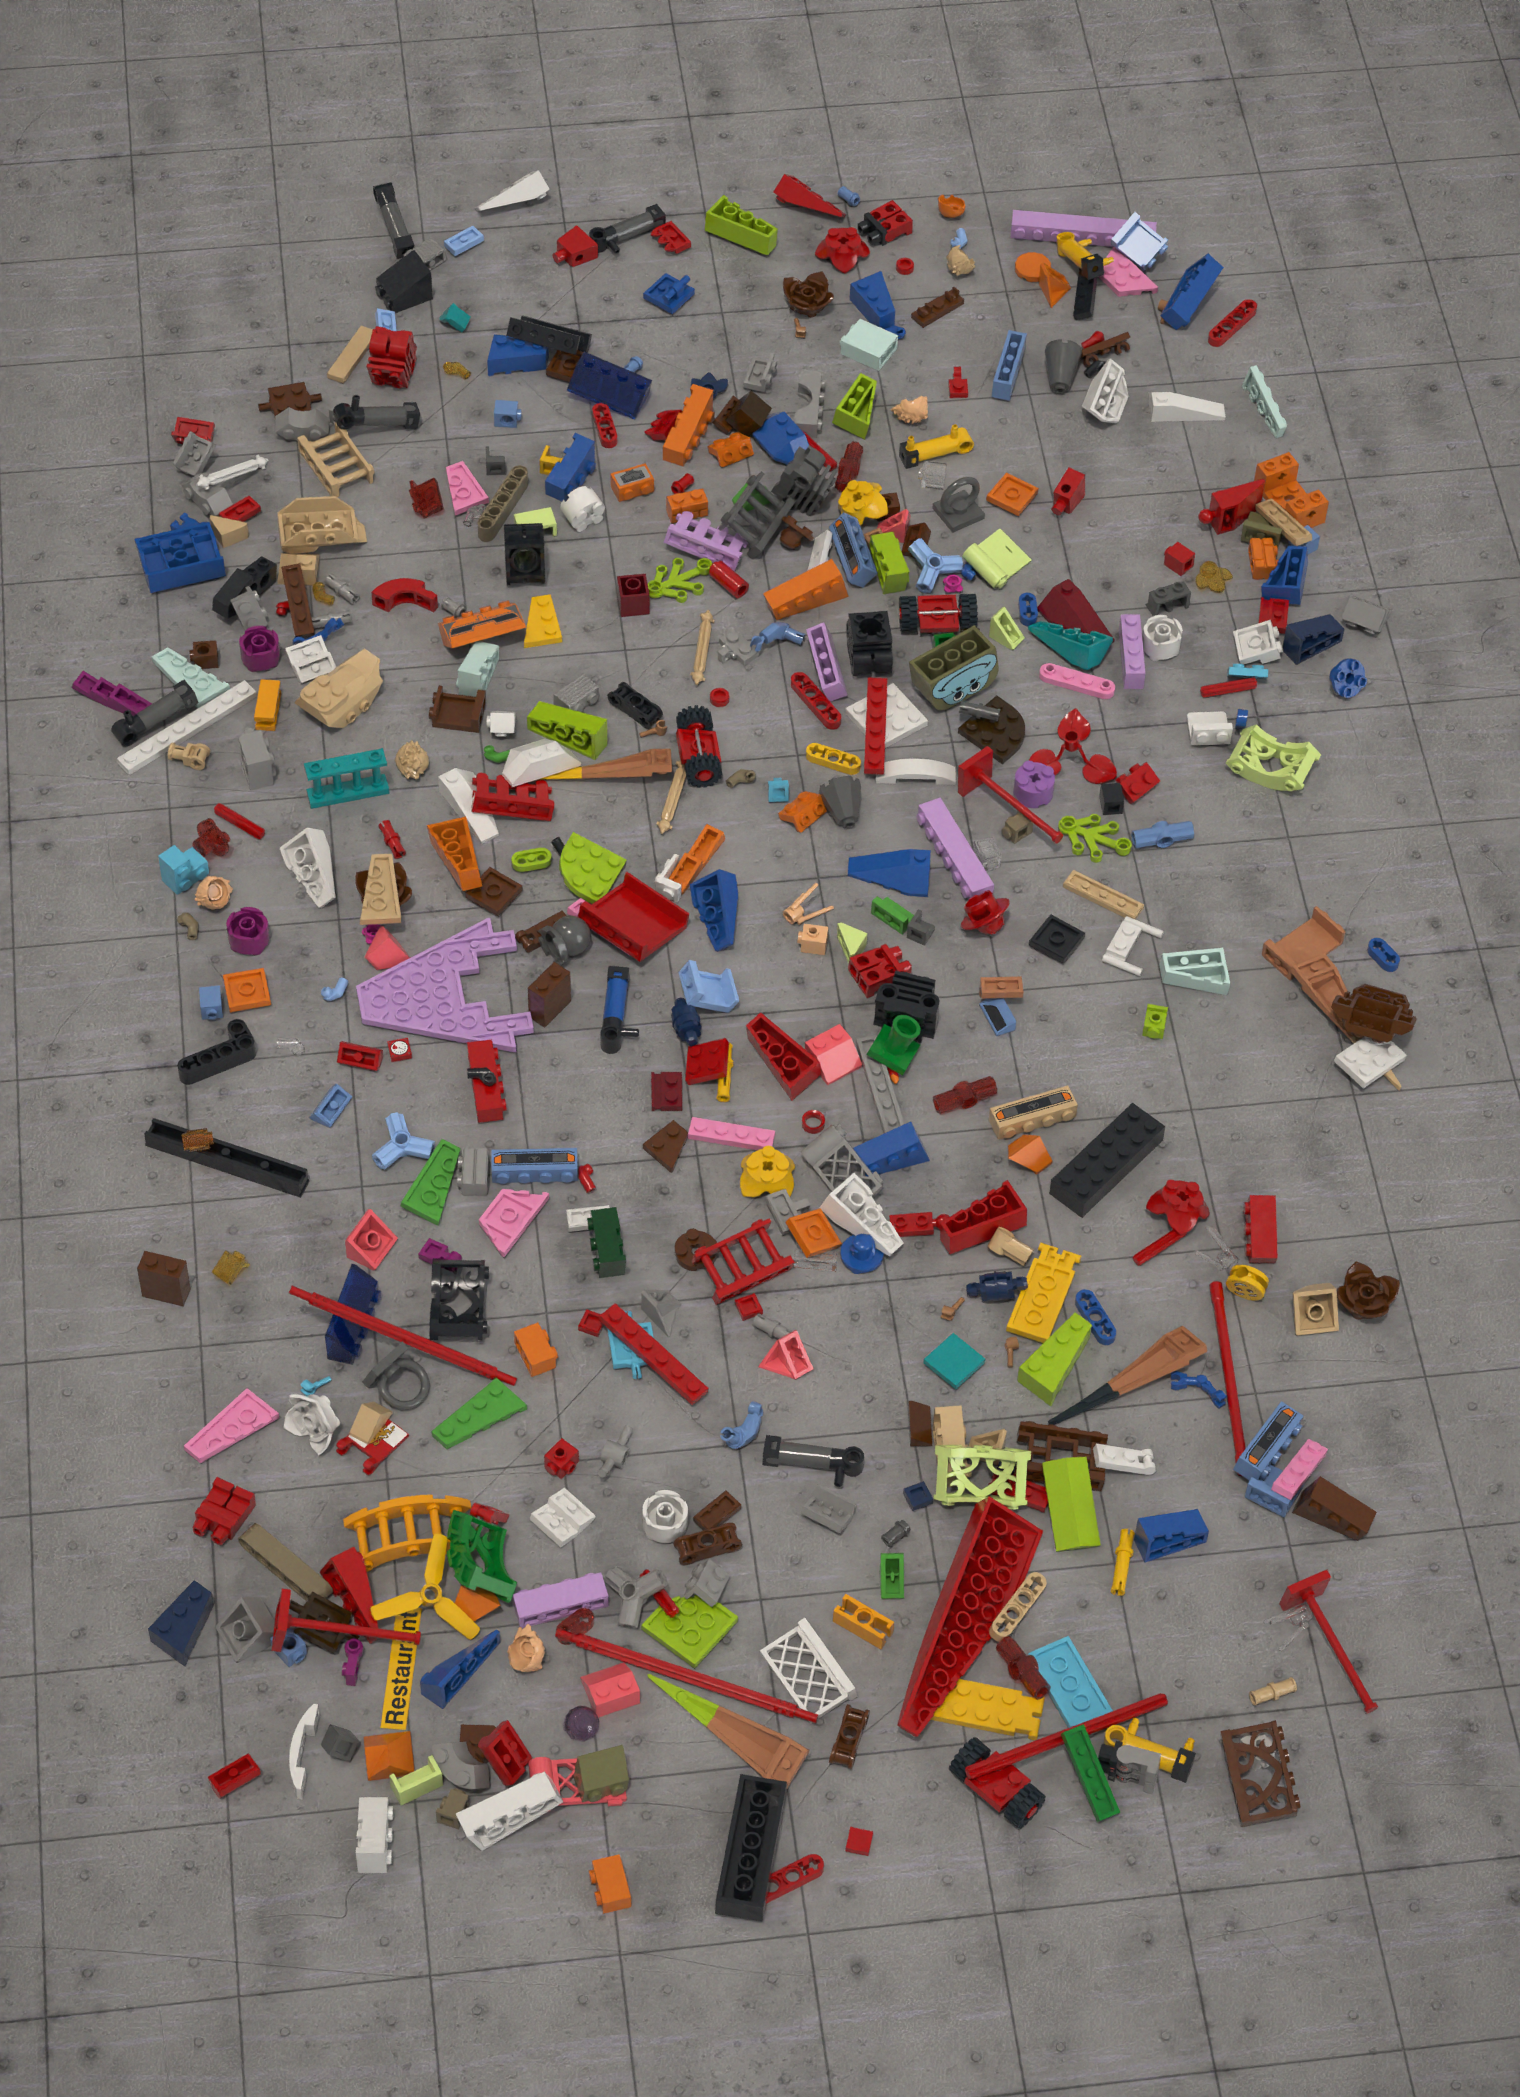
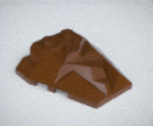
M1368 984L1354 988L1351 995L1349 991L1344 993V997L1337 995L1331 1006L1337 1017L1342 1018L1346 1031L1351 1032L1356 1037L1366 1036L1372 1038L1373 1041L1378 1043L1389 1042L1396 1034L1404 1035L1412 1031L1417 1020L1416 1016H1412L1413 1010L1409 1009L1410 1004L1406 995Z

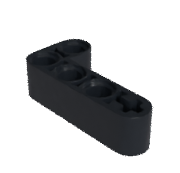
M234 1019L228 1023L229 1040L184 1057L178 1062L179 1079L183 1084H194L249 1062L256 1057L255 1040L243 1020Z

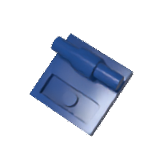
M665 273L643 293V298L673 314L695 294V289L687 285L690 281L688 275L678 280Z

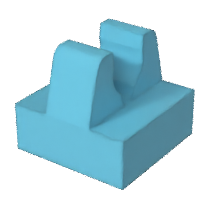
M773 778V781H768L769 802L789 801L788 780Z

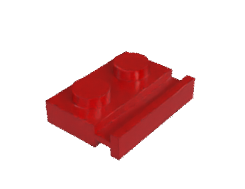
M1261 597L1259 623L1271 620L1273 627L1277 626L1279 633L1285 634L1289 600L1274 598L1264 600V597Z

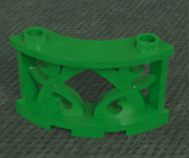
M453 1510L447 1533V1539L450 1540V1549L447 1550L449 1566L455 1571L454 1577L460 1584L469 1589L483 1588L493 1592L502 1601L510 1603L515 1593L517 1581L508 1575L503 1561V1545L507 1530L471 1515ZM471 1522L478 1524L476 1529L471 1526ZM482 1528H488L489 1532L480 1538ZM475 1549L484 1561V1572H482L483 1568L474 1562L470 1554Z

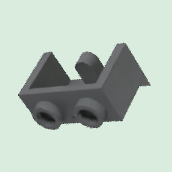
M1184 581L1175 582L1174 584L1150 591L1148 603L1145 605L1152 616L1159 615L1160 604H1162L1167 612H1172L1173 604L1171 601L1179 599L1184 608L1187 609L1190 604L1191 591Z

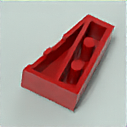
M1250 1195L1247 1202H1244L1246 1222L1244 1224V1234L1247 1236L1245 1256L1249 1258V1263H1275L1278 1258L1276 1195Z

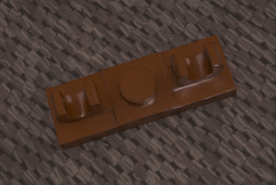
M952 287V290L945 291V294L935 298L929 303H925L923 307H918L916 311L911 313V318L924 328L963 305L964 298L959 295L960 291L957 288Z
M1129 332L1082 349L1080 360L1084 359L1083 364L1087 368L1091 365L1089 359H1092L1093 362L1099 360L1097 354L1100 353L1103 356L1111 352L1110 348L1115 347L1114 350L1117 355L1122 353L1120 346L1127 352L1130 350V346L1126 342L1130 338Z

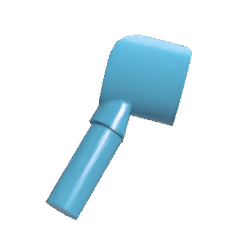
M328 1376L313 1384L306 1379L301 1383L303 1388L300 1391L307 1396L313 1395L317 1388L330 1382L331 1378Z

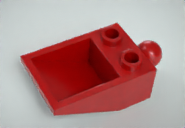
M1260 479L1212 493L1210 508L1199 512V521L1203 524L1210 523L1217 535L1235 530L1248 519L1250 512H1256V504L1262 502L1265 480Z

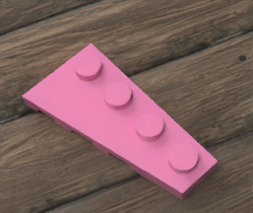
M246 1388L184 1445V1450L199 1463H202L277 1420L279 1413Z

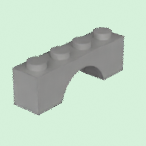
M800 370L798 396L807 400L809 404L804 408L796 410L795 424L811 438H817V430L821 431L822 419H818V417H822L823 406L819 405L820 403L823 404L824 392H821V390L825 389V379H822V371Z

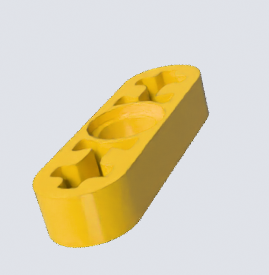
M811 743L806 748V759L811 763L849 775H855L860 772L861 760L856 755L818 743ZM835 756L839 760L832 762L828 758Z

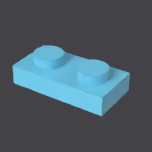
M1233 664V667L1228 668L1227 676L1267 679L1269 669H1264L1262 665H1252V668H1244V664Z

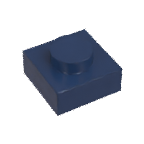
M924 1481L903 1489V1494L912 1511L933 1504V1497Z

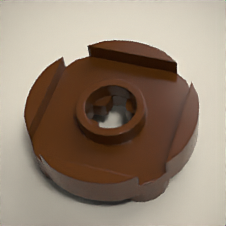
M694 1228L687 1230L675 1243V1256L678 1264L689 1271H697V1269L701 1268L705 1270L706 1268L702 1261L693 1265L691 1261L694 1256L692 1249L702 1246L708 1248L716 1244L717 1241L706 1232L698 1231ZM717 1254L710 1256L713 1264L717 1259Z

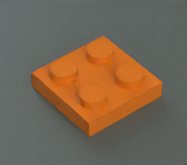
M1006 472L987 494L986 501L1019 516L1038 494L1039 488Z
M264 968L223 975L230 1012L271 1005Z
M821 1208L790 1217L785 1222L806 1258L837 1249L842 1244Z

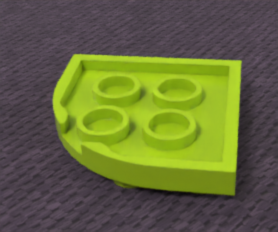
M573 832L562 850L559 859V871L562 873L565 885L575 895L593 904L609 893L627 860Z
M697 1595L688 1599L677 1596L672 1598L679 1608V1613L675 1617H669L659 1606L641 1625V1630L695 1669L738 1622V1616L719 1602L711 1607Z

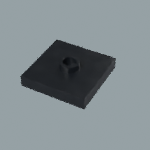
M1050 914L1029 940V946L1064 964L1085 938V932Z

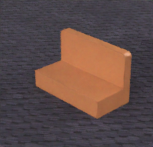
M1022 976L980 977L979 996L982 999L1023 997Z

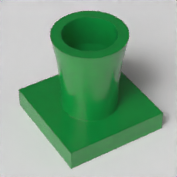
M907 1015L895 1017L892 1027L884 1024L866 1055L903 1076L920 1047V1044L913 1041L920 1034L918 1022Z

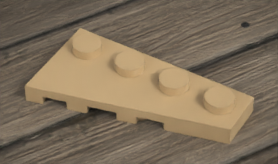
M372 854L360 925L401 923L392 854Z

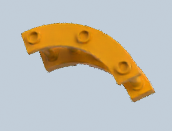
M433 1495L406 1496L380 1502L379 1507L368 1510L367 1507L344 1518L343 1522L345 1528L357 1532L359 1552L364 1558V1564L368 1572L383 1563L398 1558L429 1554L432 1538L416 1539L413 1515L429 1514L432 1534H442L439 1515L451 1517L453 1510L465 1513L471 1509L470 1500L445 1495V1499H433ZM404 1517L407 1541L391 1544L387 1521ZM379 1524L382 1547L369 1552L366 1530ZM447 1539L446 1554H447V1550L450 1549V1540H449V1539Z

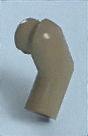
M740 769L726 780V784L728 787L733 788L738 783H751L756 778V774L753 770Z
M182 913L177 918L178 923H181V926L186 925L188 927V939L196 940L198 936V922L191 914Z

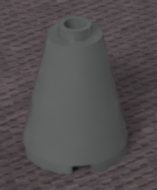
M1058 339L1046 345L1045 357L1050 386L1056 393L1061 394L1069 390L1081 358V347L1073 341L1068 340V343H1063L1062 339Z

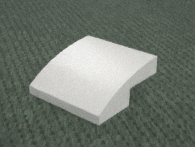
M321 635L284 649L289 663L301 684L320 675H326L336 668L331 653L327 651Z
M563 1488L549 1497L547 1504L531 1513L530 1520L561 1548L581 1533L596 1516L566 1488Z

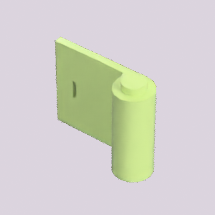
M998 529L979 545L976 543L972 544L962 555L994 589L997 587L999 589L1002 588L1010 577L1031 562V559L1001 529Z

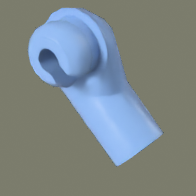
M963 228L957 229V237H954V241L951 239L950 244L952 248L961 245L959 247L961 249L967 244L968 240Z
M339 978L335 988L324 987L321 990L323 999L332 1001L342 997L348 985V980Z

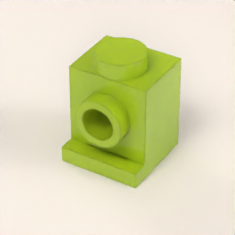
M1147 1005L1142 1036L1163 1039L1168 1007Z

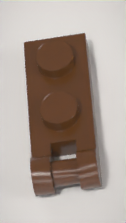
M562 910L525 931H518L515 939L518 943L523 944V949L527 953L541 947L538 938L542 935L538 930L547 925L553 927V924L558 919L567 915Z

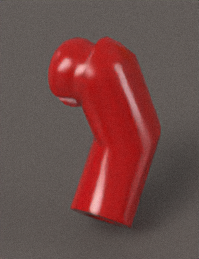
M1101 331L1094 332L1089 339L1081 343L1082 347L1085 349L1103 342L1105 339L1104 334Z
M288 601L280 602L276 605L277 615L285 616L286 610H290Z
M590 1164L581 1165L578 1168L579 1180L587 1193L596 1189L589 1176L593 1173Z

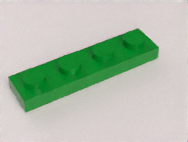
M1084 1724L1061 1733L1096 1821L1099 1822L1120 1813Z

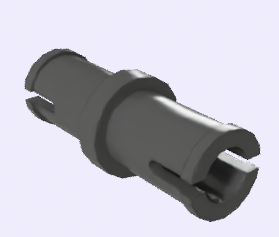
M961 701L959 713L976 716L977 719L981 717L998 722L1000 709L983 706L982 703L978 705Z

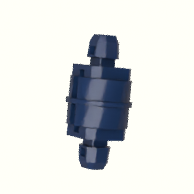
M678 998L674 1002L675 1006L671 1009L672 1027L677 1036L681 1038V1041L687 1042L689 1046H694L698 1043V1037L701 1035L700 1016L694 1006L687 1005L684 998Z
M994 1271V1273L979 1275L980 1283L972 1282L966 1285L967 1295L978 1296V1294H981L982 1302L1015 1298L1014 1290L1020 1291L1028 1288L1027 1277L1022 1276L1013 1279L1012 1271Z

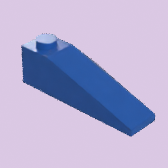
M906 849L850 857L848 876L867 883L875 882L881 884L883 888L888 890L890 888L899 890L901 894L906 896L928 897L931 850Z
M718 869L690 884L692 903L701 915L699 917L701 922L706 925L707 934L715 951H720L733 945L738 901L736 875Z

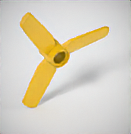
M442 1534L433 1535L424 1573L426 1584L419 1592H408L372 1606L370 1612L374 1620L377 1621L412 1611L422 1604L426 1607L433 1606L438 1616L468 1640H472L479 1633L480 1628L453 1601L442 1597V1590L438 1584L442 1580L447 1547L446 1536ZM426 1589H430L435 1593L434 1600H429L425 1597L424 1592Z

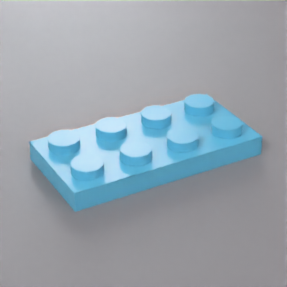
M1069 1636L1028 1653L1027 1658L1068 1728L1113 1711Z

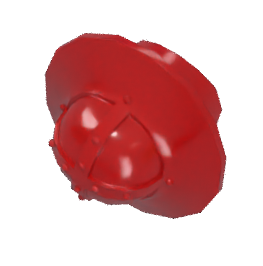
M990 890L980 895H974L963 908L967 916L961 922V928L964 930L976 929L983 934H995L1004 925L1003 912L1010 905V900L1007 898L995 899Z

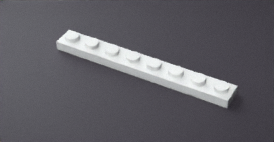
M245 680L124 753L117 758V764L128 775L134 773L168 752L172 742L176 743V745L183 743L256 698L257 692Z

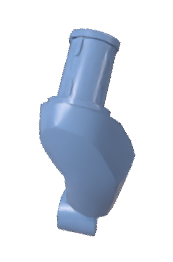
M775 622L762 630L759 636H753L750 647L756 645L755 651L758 652L761 650L763 642L769 644L776 639H787L802 645L806 634L790 628L788 623Z
M754 1401L750 1403L748 1407L749 1414L741 1426L733 1429L725 1427L721 1430V1434H724V1436L720 1435V1437L726 1441L728 1447L738 1449L756 1438L763 1415L760 1403Z

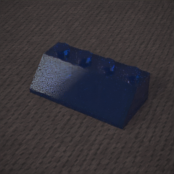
M584 351L575 367L567 391L594 403L606 404L609 409L635 420L649 396L652 380Z
M351 1264L338 1302L374 1316L375 1303H379L381 1298L378 1281L357 1265ZM333 1314L325 1334L327 1359L353 1365L355 1358L360 1356L362 1349L361 1341L366 1339L368 1328Z

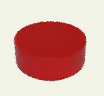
M900 258L896 262V271L902 275H909L914 271V262L909 258Z
M724 688L713 689L710 693L711 704L715 707L726 706L729 703V692Z

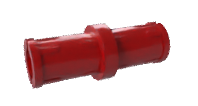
M390 820L382 821L383 825L380 823L378 827L385 838V844L390 847L395 859L402 858L400 852L405 856L406 851L400 842L399 834L395 833Z

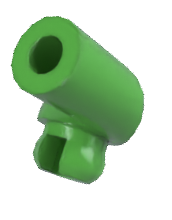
M492 745L484 748L486 759L495 763L507 761L510 750L499 753L494 751L495 749Z

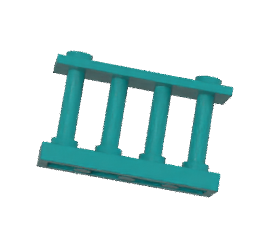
M383 748L304 763L308 781L313 780V788L306 789L311 809L390 794L386 776L380 773V767L387 766ZM372 769L373 776L361 778L360 771ZM352 773L353 780L341 782L342 774ZM333 776V784L321 786V778Z

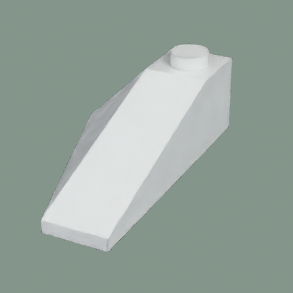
M853 1173L828 1195L819 1208L834 1223L855 1236L858 1234L871 1235L875 1242V1247L886 1255L891 1256L903 1245V1241L892 1223L885 1219L880 1204L877 1205L872 1198L873 1193L871 1189Z

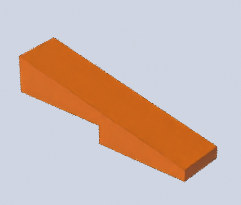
M706 824L690 851L684 853L668 878L681 884V895L685 893L690 884L725 841L723 831Z

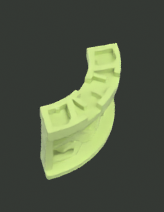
M1256 724L1242 729L1241 737L1230 758L1227 759L1226 764L1234 773L1256 784L1274 790L1295 791L1303 789V782L1313 762L1318 761L1321 754L1310 742H1287L1286 745L1276 742L1277 738L1269 735ZM1247 742L1250 743V748L1246 746ZM1242 752L1246 753L1243 755V758L1240 756ZM1275 757L1280 760L1284 768L1267 772L1261 765L1260 760H1268Z
M935 1445V1454L938 1455L934 1499L942 1501V1505L952 1506L955 1505V1502H980L988 1496L1009 1509H1019L1020 1505H1027V1500H1025L1027 1460H1031V1451L1005 1447V1449H993V1446L974 1445L973 1448L962 1445ZM948 1457L953 1469L951 1472H948ZM980 1457L985 1458L988 1468L994 1474L999 1475L995 1481L982 1489L975 1486L964 1474L972 1471L978 1465ZM965 1458H970L972 1460V1464L969 1467L961 1469L960 1466H966L963 1460ZM995 1460H1000L1002 1462L999 1468L1004 1469L1003 1471H1000L993 1466V1462ZM1017 1461V1470L1015 1477L1014 1475H1011V1473ZM956 1476L958 1479L953 1480L950 1486L956 1485L958 1490L954 1493H946L947 1478ZM1007 1479L1016 1482L1015 1497L1007 1496L1004 1493L1006 1488L1012 1490V1486L1005 1482ZM965 1488H966V1489L969 1490L972 1494H962V1493L964 1492V1490H965ZM997 1490L999 1496L989 1494Z

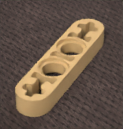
M1038 1572L1030 1573L989 1628V1634L994 1640L999 1642L1005 1641L1040 1596L1047 1584L1042 1574ZM1036 1581L1038 1585L1031 1591L1029 1588ZM1018 1595H1025L1029 1599V1603H1022ZM1007 1610L1015 1611L1018 1618H1010L1007 1615ZM1004 1622L1006 1624V1627L1000 1633L997 1630Z

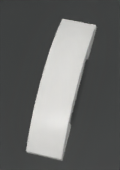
M899 759L884 762V775L876 774V783L896 784V779H935L936 785H956L954 766L929 759Z
M313 1704L299 1721L290 1747L289 1764L292 1785L297 1799L301 1800L303 1799L307 1777L305 1768L300 1767L306 1735H316L319 1720L318 1704Z

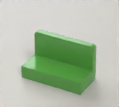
M877 896L872 900L871 914L903 935L907 931V926L914 915L888 897L882 900Z

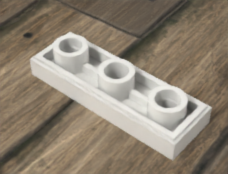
M829 530L815 538L808 570L828 561V551L832 546V533Z

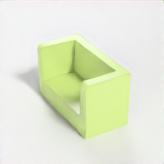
M551 507L514 514V524L542 523L543 529L550 527L552 535L557 536V523Z
M432 1755L428 1757V1765L399 1779L396 1778L394 1773L389 1775L390 1787L400 1806L443 1786L442 1772Z

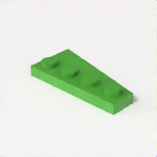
M441 1139L401 1201L400 1206L438 1226L461 1148Z
M495 1378L433 1429L431 1434L444 1448L449 1449L471 1438L472 1434L480 1430L485 1431L491 1428L492 1424L500 1420L503 1422L511 1418L510 1415L518 1411L521 1413L527 1410V1404L499 1379Z

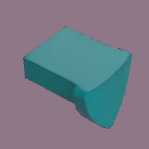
M452 303L439 317V320L443 323L448 322L462 333L471 316Z

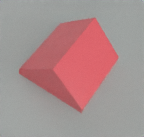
M368 1209L345 1240L347 1258L371 1270H376L398 1237L371 1209Z

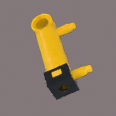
M1059 233L1057 235L1058 255L1067 257L1082 269V275L1089 280L1104 275V266L1114 262L1113 257L1103 259L1097 253L1092 255L1084 247L1092 244L1091 239L1077 242L1073 233Z
M954 424L952 425L951 433L945 436L915 443L913 436H909L906 442L900 443L899 457L904 467L908 469L918 466V462L954 452L960 454L968 453L973 449L974 442L966 428H958Z
M1138 1718L1132 1719L1127 1730L1120 1725H1112L1106 1730L1103 1744L1114 1747L1115 1742L1111 1739H1118L1120 1742H1123L1122 1746L1130 1745L1161 1753L1159 1769L1171 1773V1778L1184 1783L1187 1782L1196 1755L1195 1752H1192L1195 1742L1193 1738H1188L1184 1748L1180 1747L1179 1751L1136 1736L1140 1722Z

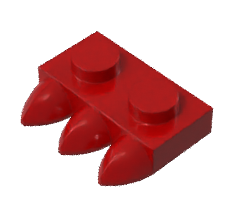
M672 221L656 227L651 232L652 237H660L658 244L666 245L665 251L677 254L691 247V241Z
M667 410L656 414L659 419L650 423L653 427L644 431L645 434L653 440H666L671 428H675L677 415L682 413V410Z

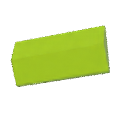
M1069 1457L1042 1462L1056 1552L1101 1546L1087 1457Z

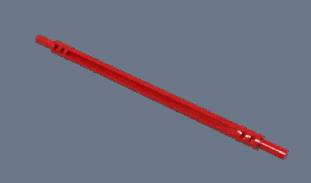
M559 1628L556 1631L555 1637L575 1643L577 1647L790 1718L795 1716L817 1723L819 1714L797 1708L798 1705L582 1633L577 1635Z

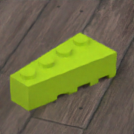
M541 701L537 703L527 716L528 730L549 740L556 741L593 760H596L608 745L607 719Z

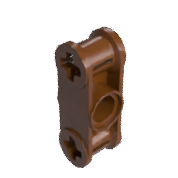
M725 1523L715 1528L680 1536L675 1539L673 1545L678 1550L680 1556L679 1563L681 1565H690L700 1560L739 1550L743 1544L737 1537L735 1523ZM706 1542L712 1543L711 1545H708V1546L703 1545V1544L706 1543Z
M850 1704L846 1705L842 1724L836 1742L832 1747L829 1764L838 1763L848 1766V1769L852 1770L857 1749L868 1722L870 1710L866 1709L863 1711L852 1708ZM851 1735L853 1736V1738H847L845 1736Z

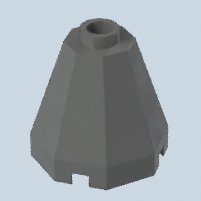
M852 776L837 777L829 780V785L826 787L825 783L820 785L819 794H821L823 804L838 825L849 828L858 822L861 784L858 778H855L854 781Z

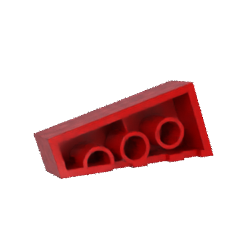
M761 1012L746 1025L747 1038L791 1101L821 1075L820 1062Z

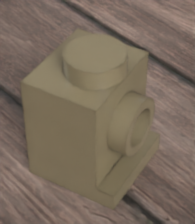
M1017 811L1015 816H1010L1005 821V827L1001 831L1005 838L1015 844L1033 832V823Z
M451 1789L448 1797H443L440 1808L436 1810L437 1822L459 1830L461 1824L456 1813L469 1807V1795L460 1789Z

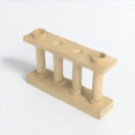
M336 422L334 434L314 442L308 441L305 435L297 437L299 452L330 496L339 497L341 485L365 476L370 484L373 483V474H375L373 466L367 463L349 438L347 430L340 429ZM337 440L342 444V446L322 454L315 451V449ZM345 452L351 457L331 466L325 465L323 462ZM354 464L360 469L340 478H334L332 473Z

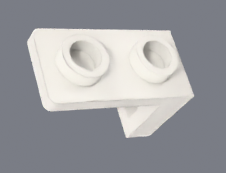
M674 854L671 860L668 859L666 861L662 873H658L654 884L658 893L678 903L681 898V884L668 879L679 863V855Z

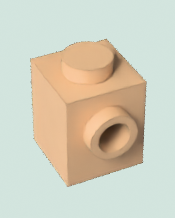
M804 924L803 932L799 931L797 943L801 944V952L825 955L829 927Z

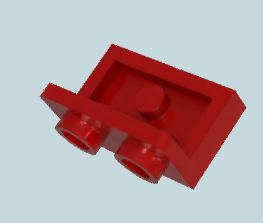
M177 417L175 430L171 432V436L176 443L183 444L184 439L191 431L198 437L212 442L215 424L214 422Z
M1147 762L1142 765L1136 763L1128 769L1130 771L1128 775L1124 773L1115 780L1116 783L1121 784L1123 795L1130 804L1160 782V779Z

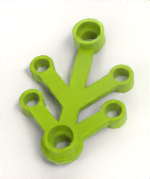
M675 558L672 561L669 579L662 582V579L667 576V567L665 565L657 566L655 579L648 582L650 597L659 598L664 595L676 598V601L679 603L687 601V592L685 590L676 591L668 589L670 587L692 590L694 595H702L704 592L702 583L686 582V580L697 575H709L712 561L707 558H701L697 561L696 568L678 575L679 571L684 568V560L682 558Z
M1091 814L1089 817L1077 820L1073 816H1064L1058 823L1059 831L1067 834L1072 843L1073 854H1083L1084 844L1079 841L1077 834L1084 837L1091 852L1090 860L1094 863L1100 862L1103 855L1102 851L1098 849L1096 842L1115 849L1120 856H1126L1131 852L1132 843L1129 839L1119 838L1116 841L1101 835L1106 832L1111 835L1117 834L1119 824L1115 821H1110L1108 824L1099 826L1101 817L1098 814ZM1090 825L1092 828L1086 829L1082 826Z

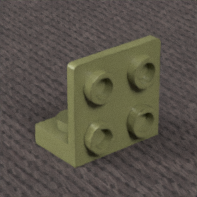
M1250 512L1248 519L1243 524L1241 541L1250 542L1251 538H1272L1274 546L1277 545L1278 549L1283 535L1281 534L1282 529L1274 527L1261 514Z

